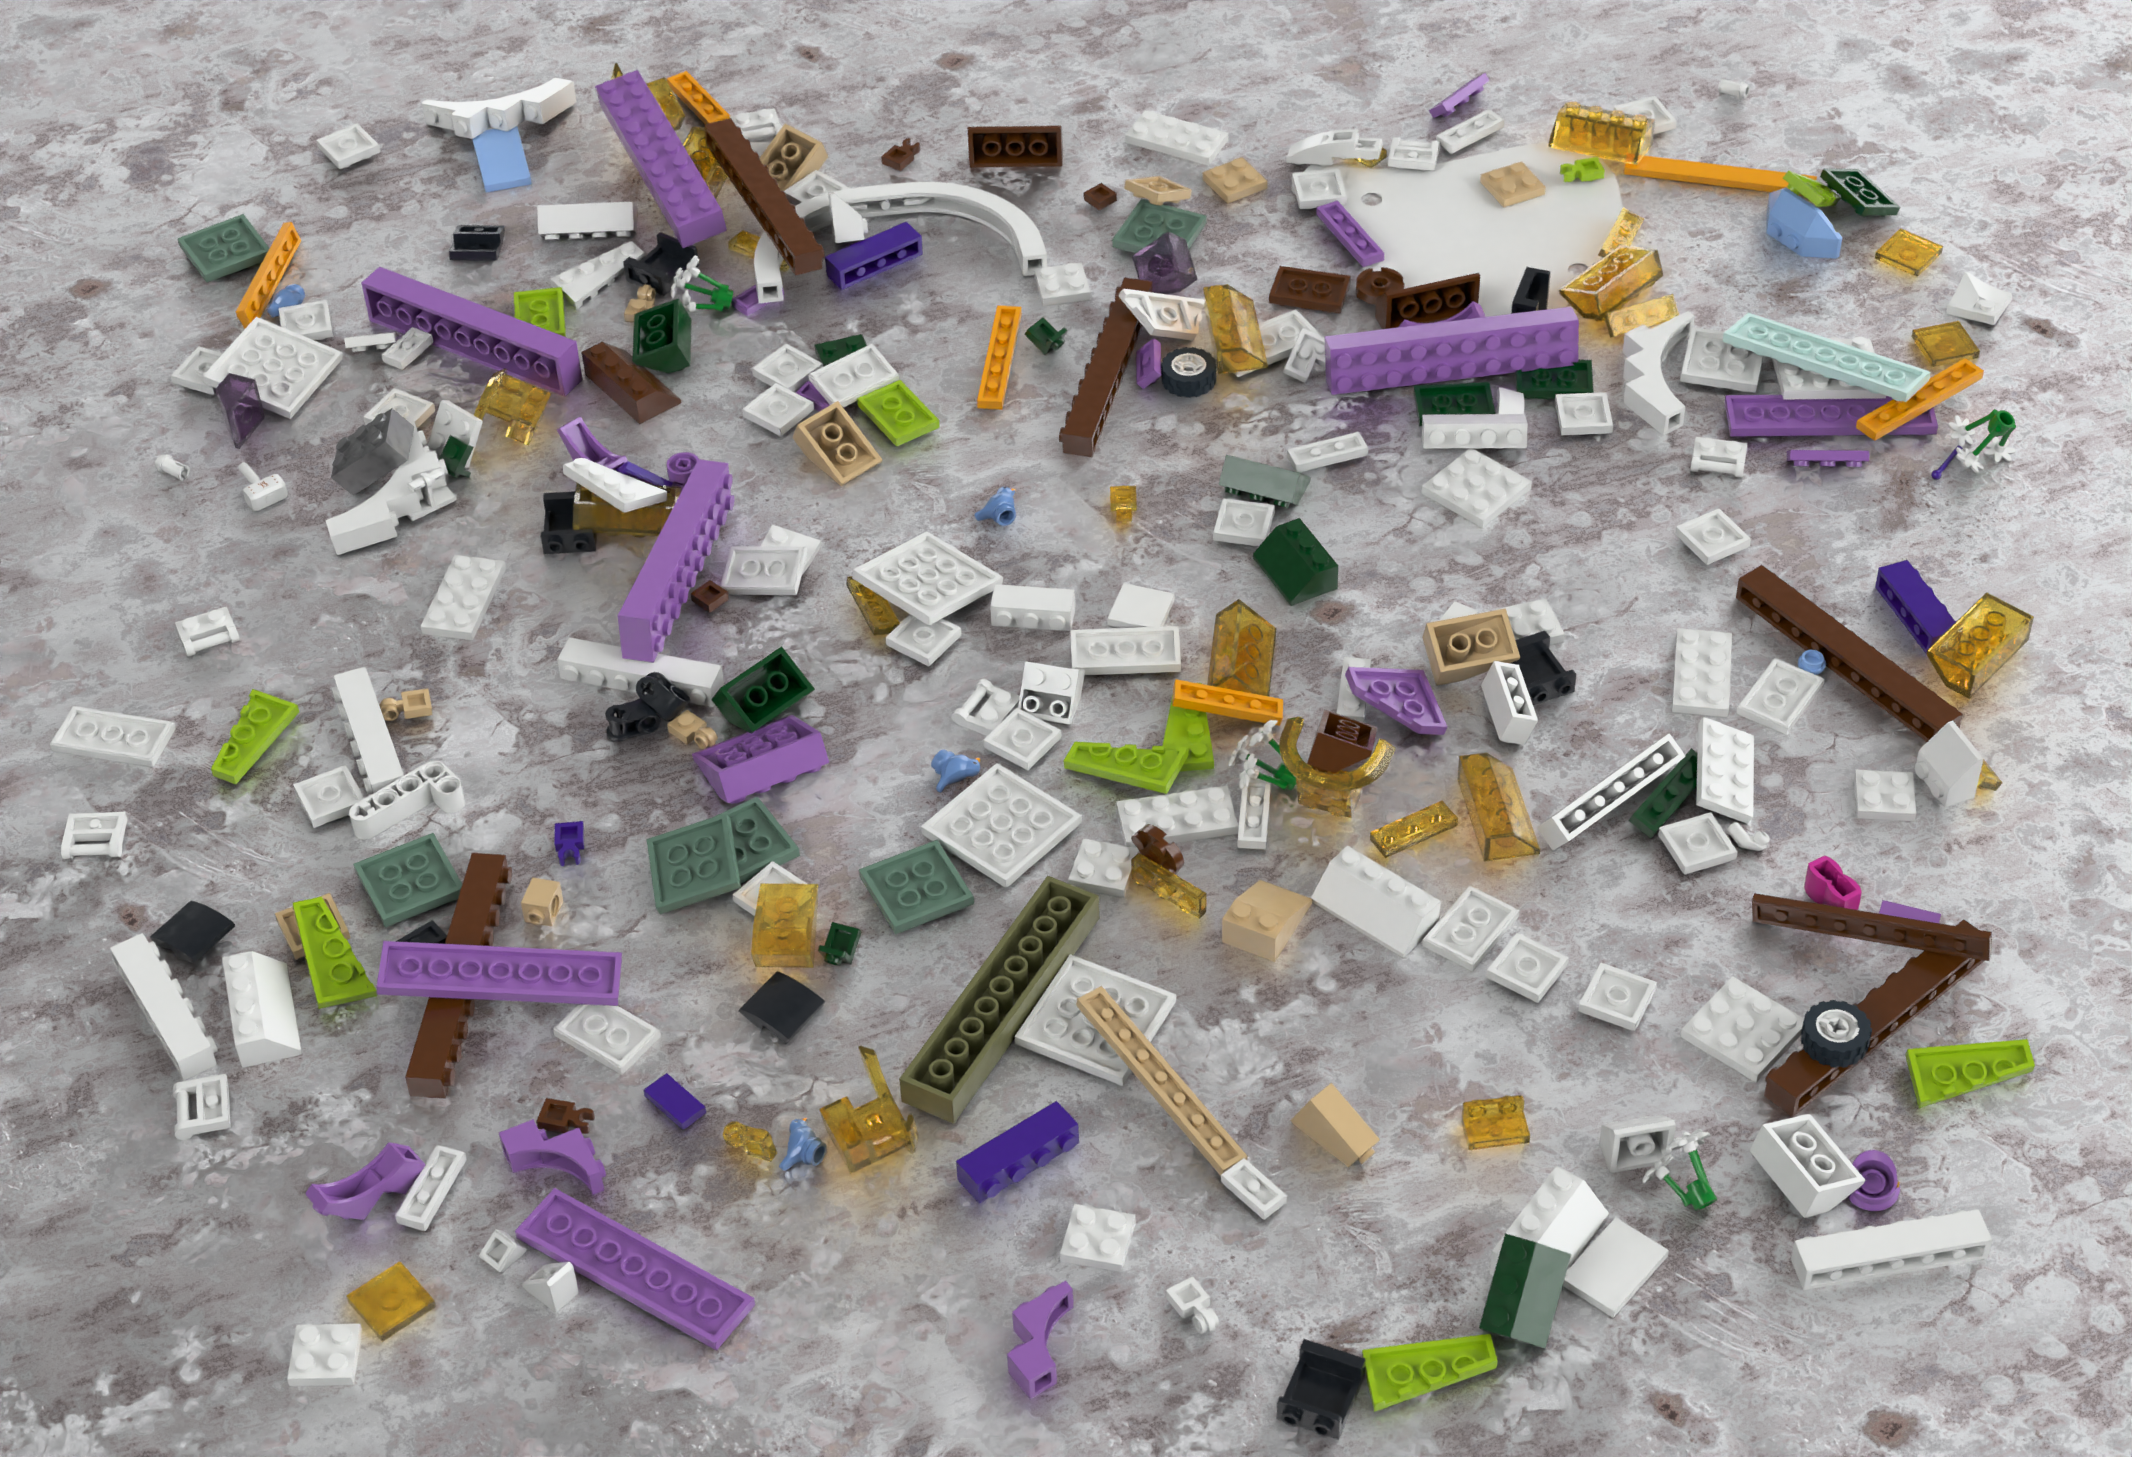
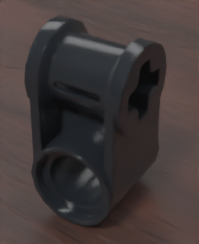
M659 672L649 673L638 680L636 684L637 695L668 722L678 717L691 701L690 697L682 689L676 687ZM650 682L654 684L652 687L653 691L649 688L651 686Z
M641 698L628 703L613 705L605 713L606 720L609 722V726L606 729L607 737L617 742L644 734H651L661 724L657 712Z

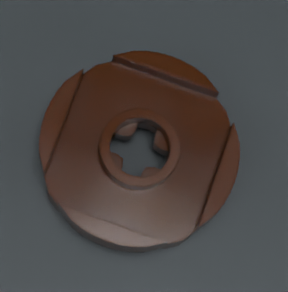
M1381 267V271H1373V268L1366 269L1357 276L1356 297L1375 306L1376 297L1387 292L1404 289L1403 276L1398 271L1387 267Z
M1147 824L1131 837L1133 844L1142 855L1140 861L1146 869L1152 871L1155 868L1166 878L1171 879L1184 866L1183 855L1174 841L1169 845L1163 839L1167 835L1164 831L1154 825Z

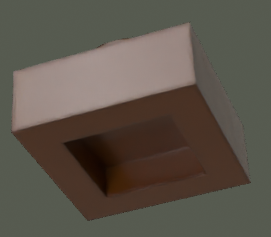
M1100 183L1084 192V201L1100 211L1117 201V193L1103 183Z
M711 580L690 593L691 601L709 613L729 600L728 591Z

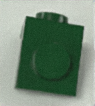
M1042 317L1028 328L1024 335L1046 355L1052 349L1057 351L1065 343L1063 338L1068 330L1064 327L1058 332Z
M450 435L438 460L444 459L449 475L459 478L460 475L470 477L471 472L464 469L474 447Z
M832 922L825 945H819L818 952L824 957V961L829 964L841 966V963L851 965L862 931L858 928Z

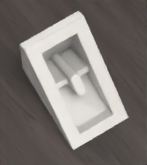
M570 1262L544 1264L521 1284L527 1292L555 1313L579 1294L574 1268Z

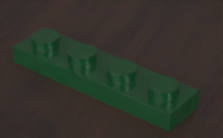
M1692 748L1629 819V822L1650 838L1656 834L1659 827L1663 826L1697 787L1698 753Z

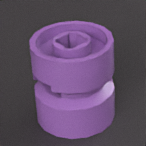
M681 452L674 454L667 460V474L669 481L673 483L670 493L676 500H678L699 459L695 454Z

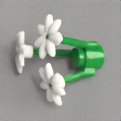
M694 256L687 263V270L684 272L682 268L677 270L674 277L675 283L671 286V298L674 299L675 295L677 296L678 289L684 290L686 288L711 296L710 302L714 303L696 304L695 301H690L691 296H689V292L686 290L682 296V302L688 314L696 309H709L721 312L723 308L729 309L733 290L728 289V285L721 284L702 274L695 267L699 262L697 256ZM691 276L694 278L698 277L717 288L708 290L688 284L687 282H689Z
M1994 409L1989 415L1969 424L1967 418L1961 421L1959 416L1955 415L1954 423H1948V427L1954 431L1950 438H1958V444L1963 447L1965 442L1969 445L1973 444L1969 436L1975 434L1973 428L1989 421L1988 431L1990 434L1975 450L1969 451L1966 448L1963 451L1959 447L1956 448L1958 453L1956 458L1964 462L1965 468L1970 467L1975 473L1984 469L1978 463L1980 460L1978 454L1985 447L1988 449L1985 450L1984 454L1986 456L1994 455L1996 463L2001 460V457L2005 461L2011 462L2012 459L2009 454H2014L2016 450L2007 447L2009 444L2008 438L2016 428L2014 417L2009 412Z
M1269 720L1264 727H1260L1259 733L1251 737L1249 746L1252 747L1256 742L1259 743L1263 740L1265 744L1269 743L1287 764L1281 762L1276 769L1255 758V754H1249L1250 752L1244 749L1249 737L1248 735L1244 736L1238 742L1237 749L1232 752L1228 763L1229 767L1233 768L1237 759L1245 761L1243 764L1244 771L1239 775L1241 779L1239 787L1241 789L1244 786H1248L1250 778L1254 780L1258 778L1275 784L1283 790L1287 788L1290 791L1299 781L1302 771L1297 768L1300 763L1292 759L1273 739L1274 736L1271 734V728L1278 722L1277 720ZM1257 765L1274 774L1273 777L1260 773L1259 769L1254 768V766Z
M1697 1129L1691 1134L1683 1132L1682 1137L1674 1138V1141L1668 1145V1149L1672 1148L1673 1150L1683 1147L1684 1152L1689 1154L1698 1180L1686 1186L1688 1189L1687 1193L1669 1176L1670 1171L1666 1168V1165L1674 1159L1671 1154L1665 1155L1661 1161H1656L1654 1167L1646 1171L1642 1182L1646 1183L1657 1176L1675 1191L1685 1207L1692 1204L1695 1211L1715 1203L1718 1199L1708 1182L1697 1151L1699 1149L1698 1145L1704 1144L1703 1139L1709 1137L1710 1133L1703 1132L1702 1129Z

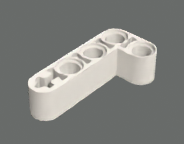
M429 761L351 807L349 816L355 836L363 840L371 839L433 802L444 812L456 813L465 806L460 779L440 761Z

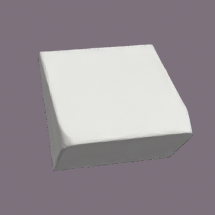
M495 1229L478 1256L497 1271L503 1273L526 1252L527 1248L507 1233Z

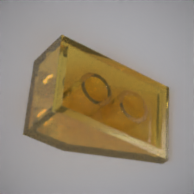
M760 883L751 950L755 967L814 968L818 884Z

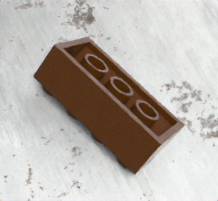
M1061 126L967 127L970 168L1063 166V135Z
M1474 273L1384 293L1376 297L1375 318L1382 329L1398 328L1405 319L1415 323H1434L1451 318L1467 308L1473 301L1479 303L1480 274Z
M600 342L581 352L585 375L639 424L681 404V399L643 366L634 364L632 356L626 350Z
M1324 709L1307 764L1312 766V770L1327 774L1328 771L1336 773L1370 757L1373 751L1377 727Z

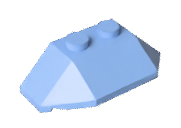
M1786 187L1769 193L1767 206L1768 235L1801 257L1836 259L1840 256L1843 237L1839 232H1835L1832 223L1819 208Z

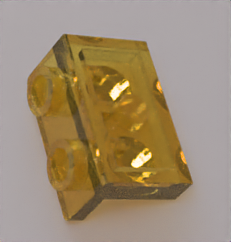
M1522 1095L1503 1096L1501 1098L1476 1099L1464 1102L1462 1105L1461 1123L1468 1149L1477 1150L1530 1143V1132L1524 1114V1097Z

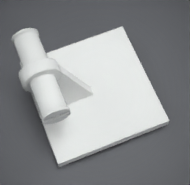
M441 468L428 474L424 472L420 474V478L407 483L412 493L421 489L424 498L419 500L422 511L407 515L411 521L457 500L454 493L446 485L435 489L431 488L432 483L445 478Z

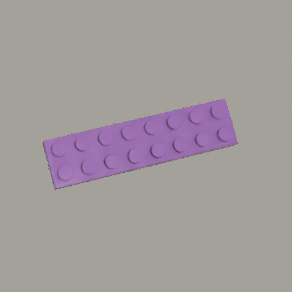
M1726 395L1725 409L1730 436L1865 435L1856 428L1857 420L1893 399L1886 396V398L1783 400L1782 395ZM1934 407L1886 435L1937 434L1938 424Z
M383 941L377 980V995L618 1006L622 952Z
M556 1188L546 1196L515 1230L516 1238L560 1263L570 1262L577 1273L716 1351L755 1306L752 1296Z

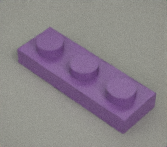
M1486 73L1470 80L1431 108L1429 112L1432 117L1435 118L1441 114L1443 117H1446L1455 111V105L1460 107L1468 102L1470 94L1473 97L1484 90L1483 85L1490 81Z
M1787 451V462H1794V466L1807 467L1809 462H1820V467H1836V462H1846V467H1862V462L1869 461V451Z

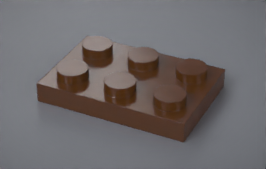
M1279 266L1269 294V303L1329 313H1341L1351 284V276Z

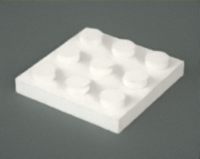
M1692 327L1680 382L1756 393L1763 356L1743 348H1735L1731 344L1723 342V331Z
M1469 448L1422 485V494L1477 526L1484 528L1531 490L1532 481L1475 449Z
M1732 976L1681 1029L1680 1037L1756 1083L1801 1036L1804 1018Z

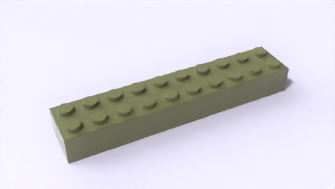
M1047 875L899 1078L901 1102L955 1124L1011 1045L1015 1035L1069 955L1076 953L1100 919L1099 895Z

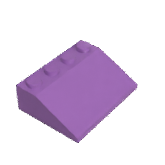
M793 715L764 725L752 734L746 732L692 754L694 761L717 795L725 802L731 804L745 800V796L752 793L767 792L771 789L772 785L777 783L792 782L796 779L797 775L802 773L817 772L822 768V765L829 763L821 733Z

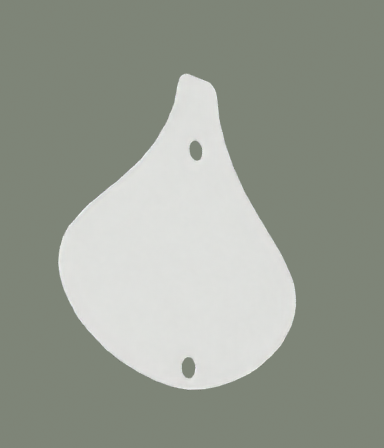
M1544 142L1515 146L1468 158L1436 164L1435 171H1421L1408 168H1357L1338 164L1326 166L1312 164L1304 171L1339 169L1347 195V205L1342 206L1384 252V261L1362 267L1363 270L1373 268V271H1381V267L1394 269L1403 276L1404 289L1479 273L1480 289L1478 304L1481 305L1486 317L1511 314L1512 302L1526 267L1551 272L1547 309L1568 306L1600 278L1612 258L1620 235L1623 212L1622 199L1616 177L1601 157L1589 149L1575 144ZM1598 157L1605 170L1604 178L1593 181L1581 182L1580 178H1575L1574 181L1564 182V174L1560 175V165H1574L1575 160ZM1523 162L1546 187L1545 195L1503 208L1480 182L1481 174L1514 163ZM1292 184L1291 190L1295 194V190ZM1374 193L1379 195L1382 201L1378 205L1369 206L1364 204L1361 198L1365 194ZM1573 264H1583L1590 271L1586 276L1577 277L1571 275L1568 272V268Z

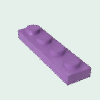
M1338 200L1317 207L1316 215L1362 267L1384 261V252Z

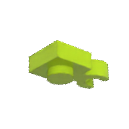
M1598 157L1575 160L1574 165H1560V175L1564 174V182L1574 181L1575 178H1580L1581 182L1593 181L1604 178L1605 170Z

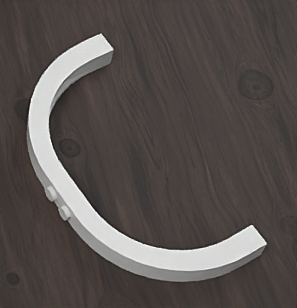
M907 182L857 187L833 192L862 215V218L904 213L935 212L972 219L995 230L1010 243L1018 257L1023 276L1034 275V269L1047 267V253L1043 239L1033 221L1012 203L981 189L943 182ZM828 193L816 196L795 206L796 213L804 219L809 231L814 232L831 224ZM765 231L758 241L754 256L758 302L783 301L780 274L783 257Z

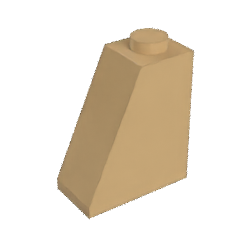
M1332 1083L1309 1100L1290 1120L1298 1129L1348 1167L1357 1160L1361 1164L1376 1153L1372 1147L1380 1141L1378 1136Z

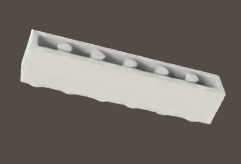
M570 637L557 659L561 679L635 693L638 680L651 672H659L690 697L691 701L689 703L714 707L715 704L711 699L719 688L724 686L722 665L658 654L654 662L622 658V651L619 646ZM650 682L651 686L649 688L653 691L652 687L654 684Z
M364 666L333 675L336 686L331 687L335 703L341 702L340 705H337L341 720H347L346 723H343L347 738L354 739L350 741L354 757L360 756V759L356 760L360 775H366V778H363V783L368 795L379 791L403 777L404 774L368 672Z
M1669 733L1536 828L1550 848L1555 850L1573 839L1686 756Z
M141 933L110 947L118 971L182 1079L187 1080L216 1066L217 1063L214 1057V1053L218 1052L216 1044L211 1035L205 1037L203 1034L206 1032L204 1024L199 1016L193 1017L192 1014L195 1012L188 997L182 999L183 991L177 979H170L172 974L165 960L159 961L158 958L161 956L154 941L148 943L144 934Z
M1979 1209L1971 1211L1960 1210L1948 1215L1927 1216L1918 1220L1897 1221L1889 1225L1867 1226L1848 1232L1837 1231L1830 1235L1804 1237L1794 1241L1791 1261L1802 1289L1809 1290L1988 1259L1992 1237Z

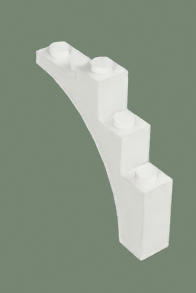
M554 78L543 85L511 96L475 102L426 100L422 103L426 124L454 130L457 136L474 139L489 128L510 131L525 120L544 124L577 101L573 81Z
M1689 311L1652 329L1643 324L1624 335L1623 354L1627 358H1625L1623 378L1629 382L1625 385L1624 404L1663 436L1682 427L1684 422L1685 406L1673 395L1665 383L1661 372V365L1667 355L1679 343L1690 337L1691 329L1694 327L1695 315Z
M411 422L414 430L408 461L400 465L391 479L365 502L343 514L325 520L337 555L398 537L394 527L399 525L397 518L422 511L419 500L424 499L421 489L412 493L407 483L420 478V474L424 472L428 474L438 468L443 470L444 475L448 474L444 459L438 460L436 451L430 452L428 446L423 447L427 445L423 430L417 431L415 422ZM442 478L432 483L431 488L435 489L445 486V479Z

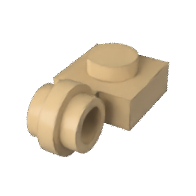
M650 285L638 288L637 299H631L624 312L625 322H634V314L655 307V288H651Z
M428 688L401 692L402 700L396 701L393 698H385L379 704L386 721L397 719L402 711H404L405 719L432 715Z
M688 709L667 724L668 732L687 745L695 740L698 747L705 749L715 745V741L718 739L715 731L707 727L704 720Z

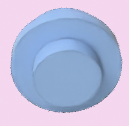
M1807 650L1799 657L1798 667L1817 675L1825 670L1826 661L1821 652Z

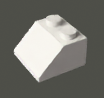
M829 192L828 199L834 242L864 240V234H868L867 220L862 218V215L833 192Z
M1950 721L1919 750L1915 771L1917 776L1928 785L1932 795L1938 798L1944 807H1948L1975 798L1984 758L1954 721Z
M1658 1115L1652 1117L1644 1116L1639 1119L1622 1122L1614 1121L1602 1125L1599 1145L1609 1172L1614 1173L1654 1166L1656 1161H1661L1665 1155L1671 1154L1672 1148L1668 1149V1145L1674 1141L1675 1121L1666 1116Z

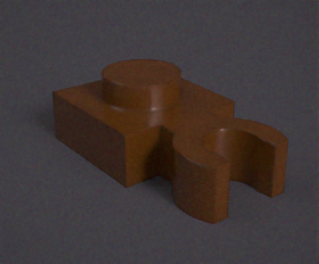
M910 138L904 139L901 147L894 145L881 156L882 164L901 172L914 160V155L920 152V142L911 145Z
M546 1098L536 1123L538 1129L566 1133L569 1127L575 1129L579 1128L582 1134H587L590 1132L589 1123L582 1121H594L595 1115L594 1110L590 1108L576 1110L574 1102Z

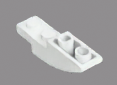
M1358 129L1319 133L1290 146L1286 163L1326 166L1333 165L1335 157H1340L1341 159H1379L1382 149V138H1360Z

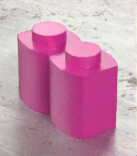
M1824 855L1808 863L1804 889L1814 902L1854 910L1859 909L1862 894L1861 888L1856 881L1843 874L1841 867L1836 861Z

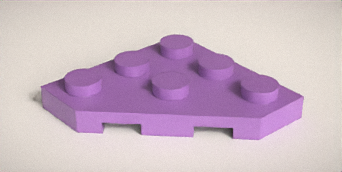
M1348 667L1345 677L1353 695L1418 734H1445L1448 726L1424 670Z

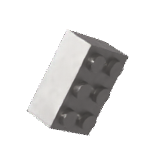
M393 408L384 414H378L372 422L366 426H360L355 433L347 438H342L337 443L331 478L354 496L408 461L414 426Z

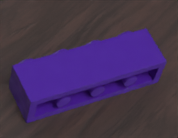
M907 222L901 223L825 256L826 275L841 290L923 255L922 236Z
M1908 560L1879 567L1875 588L1926 655L1931 657L1958 649L1959 639L1962 635L1961 626L1949 614L1946 606L1938 600L1932 588L1924 582L1919 571L1914 569Z
M1055 1101L956 1161L957 1180L978 1203L988 1198H993L1007 1186L1021 1181L1030 1172L1039 1167L1046 1166L1052 1159L1063 1152L1072 1150L1079 1143V1124Z

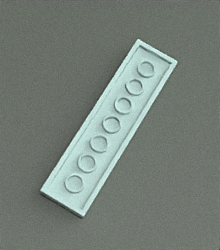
M1747 313L1723 334V342L1731 344L1735 348H1743L1760 356H1768L1777 359L1781 363H1789L1800 367L1802 370L1822 374L1826 378H1834L1851 386L1868 389L1872 393H1880L1892 397L1896 401L1906 402L1930 379V371L1751 313Z

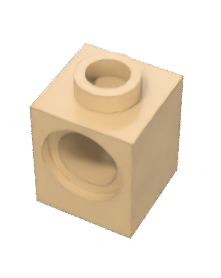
M532 877L521 901L525 922L535 925L553 926L563 903L560 882Z

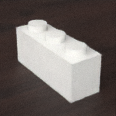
M995 584L990 605L991 626L1071 631L1075 613V590Z
M1494 661L1481 687L1499 740L1506 743L1525 745L1538 719L1520 667L1515 664Z

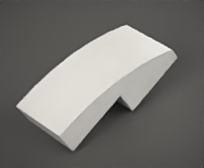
M1499 387L1496 395L1498 406L1495 413L1524 414L1523 393Z

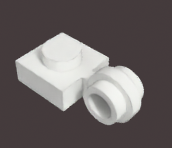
M1193 1276L1166 1290V1299L1183 1319L1195 1314L1192 1317V1321L1200 1334H1210L1215 1331V1327L1219 1325L1218 1317L1212 1308L1205 1309L1210 1306V1296Z

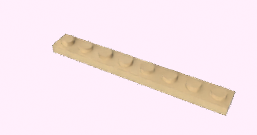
M1102 986L1077 999L1076 1006L1220 1176L1243 1158L1247 1160L1248 1156Z

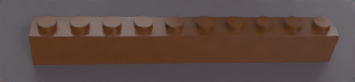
M731 118L705 124V144L794 275L822 269V259L825 257L823 246L817 243L813 232L809 231L806 227L804 219L796 213L795 206L787 200L786 193L780 190L776 179L771 177L767 166L762 164L758 153L753 151L749 140L745 139L742 135L740 127L736 126Z
M1124 277L1121 286H1117L1115 302L1111 301L1109 317L1104 318L1103 332L1098 333L1097 347L1092 348L1091 362L1085 366L1084 379H1080L1078 385V395L1073 396L1072 410L1067 411L1065 427H1061L1059 432V442L1063 444V453L1093 457L1143 327L1119 298V294L1122 289L1153 293V281Z
M1760 565L1738 579L1736 599L1805 651L1817 650L1821 652L1826 661V667L1923 740L1928 742L1950 721H1954L1960 729L1963 714L1957 708L1943 700L1914 676L1908 674L1896 665L1895 662L1881 654L1853 631L1838 622L1833 616H1830L1814 602L1799 593L1794 587L1780 579L1775 573Z
M471 854L445 944L493 946L494 927L499 926L500 922L499 909L506 901L505 888L512 880V868L508 867L506 855ZM429 997L405 1076L410 1096L446 1099L448 1088L454 1084L455 1063H459L461 1060V1042L466 1040L468 1035L467 1021L474 1014V999Z
M1964 919L1956 925L1958 927L1977 929ZM1923 951L1919 956L1911 957L1899 972L1891 973L1885 983L1879 988L1871 989L1864 1000L1859 1004H1853L1860 1011H1863L1871 1022L1872 1034L1869 1048L1863 1059L1972 972L1984 960ZM1801 1049L1799 1052L1794 1051L1779 1068L1774 1067L1767 1074L1764 1096L1793 1117L1857 1064H1851L1843 1068L1842 1066L1830 1067L1810 1058V1055L1804 1049Z

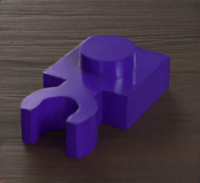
M583 821L555 823L554 845L556 852H558L561 866L565 865L564 861L568 857H574L576 865H579L581 862L579 850L584 849Z

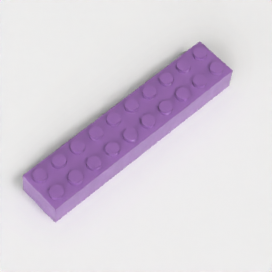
M635 70L596 85L595 89L601 109L682 248L727 231L722 209L640 72Z
M380 266L361 282L369 321L402 334L408 332L412 327L432 335L433 343L431 345L562 396H566L583 380L577 342L570 338Z
M1572 307L1325 336L1326 383L1331 394L1335 395L1515 373L1516 370L1520 369L1523 372L1539 368L1548 369L1572 366L1574 364L1571 362H1578L1579 319Z
M698 459L618 613L622 658L654 662L658 653L663 651L664 640L666 636H670L672 624L675 619L679 618L681 606L687 602L688 592L691 587L695 586L696 576L698 572L703 570L704 560L706 556H710L712 544L718 540L719 530L722 525H725L729 510H732L734 507V495H731L730 491L733 476L729 474L728 463Z

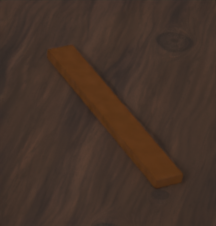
M1754 893L1752 898L1753 922L1984 961H1990L1992 955V932L1756 893Z

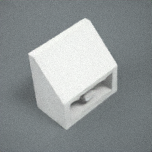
M1025 661L1018 708L1040 720L1072 724L1081 698L1085 670Z

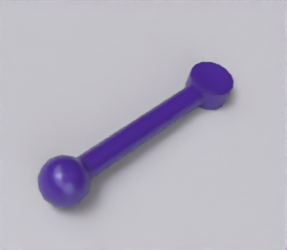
M1956 448L1938 470L1932 471L1931 476L1933 479L1938 480L1941 478V473L1958 454Z

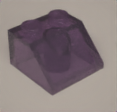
M1168 231L1132 256L1138 279L1153 281V293L1171 294L1181 292L1198 280L1186 239Z
M229 373L219 383L216 390L227 430L235 448L240 449L264 420L265 415L256 380Z

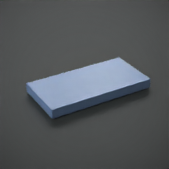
M517 126L510 131L495 128L488 129L472 139L485 192L532 184Z

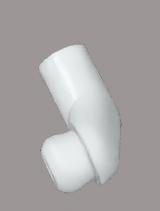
M1737 822L1732 823L1727 828V832L1740 848L1760 852L1767 848L1766 844L1770 841L1768 834L1763 831H1757L1754 836L1748 835Z

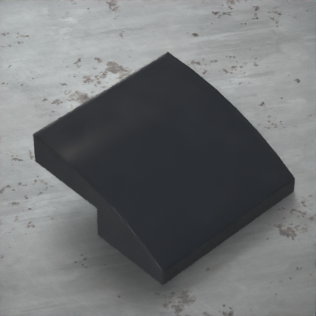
M458 225L453 232L454 243L449 250L450 260L497 261L503 244L505 225Z
M191 900L154 932L150 938L156 946L171 949L177 959L195 963L235 927V924L218 911Z
M777 971L739 1009V1012L760 1030L766 1027L782 1042L787 1044L823 1007L825 1000L802 983Z

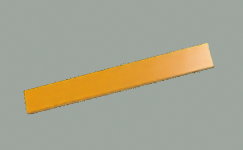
M1627 154L1624 167L1625 175L1765 192L1787 188L1789 184L1783 179L1786 172ZM1803 175L1813 180L1817 179V176Z

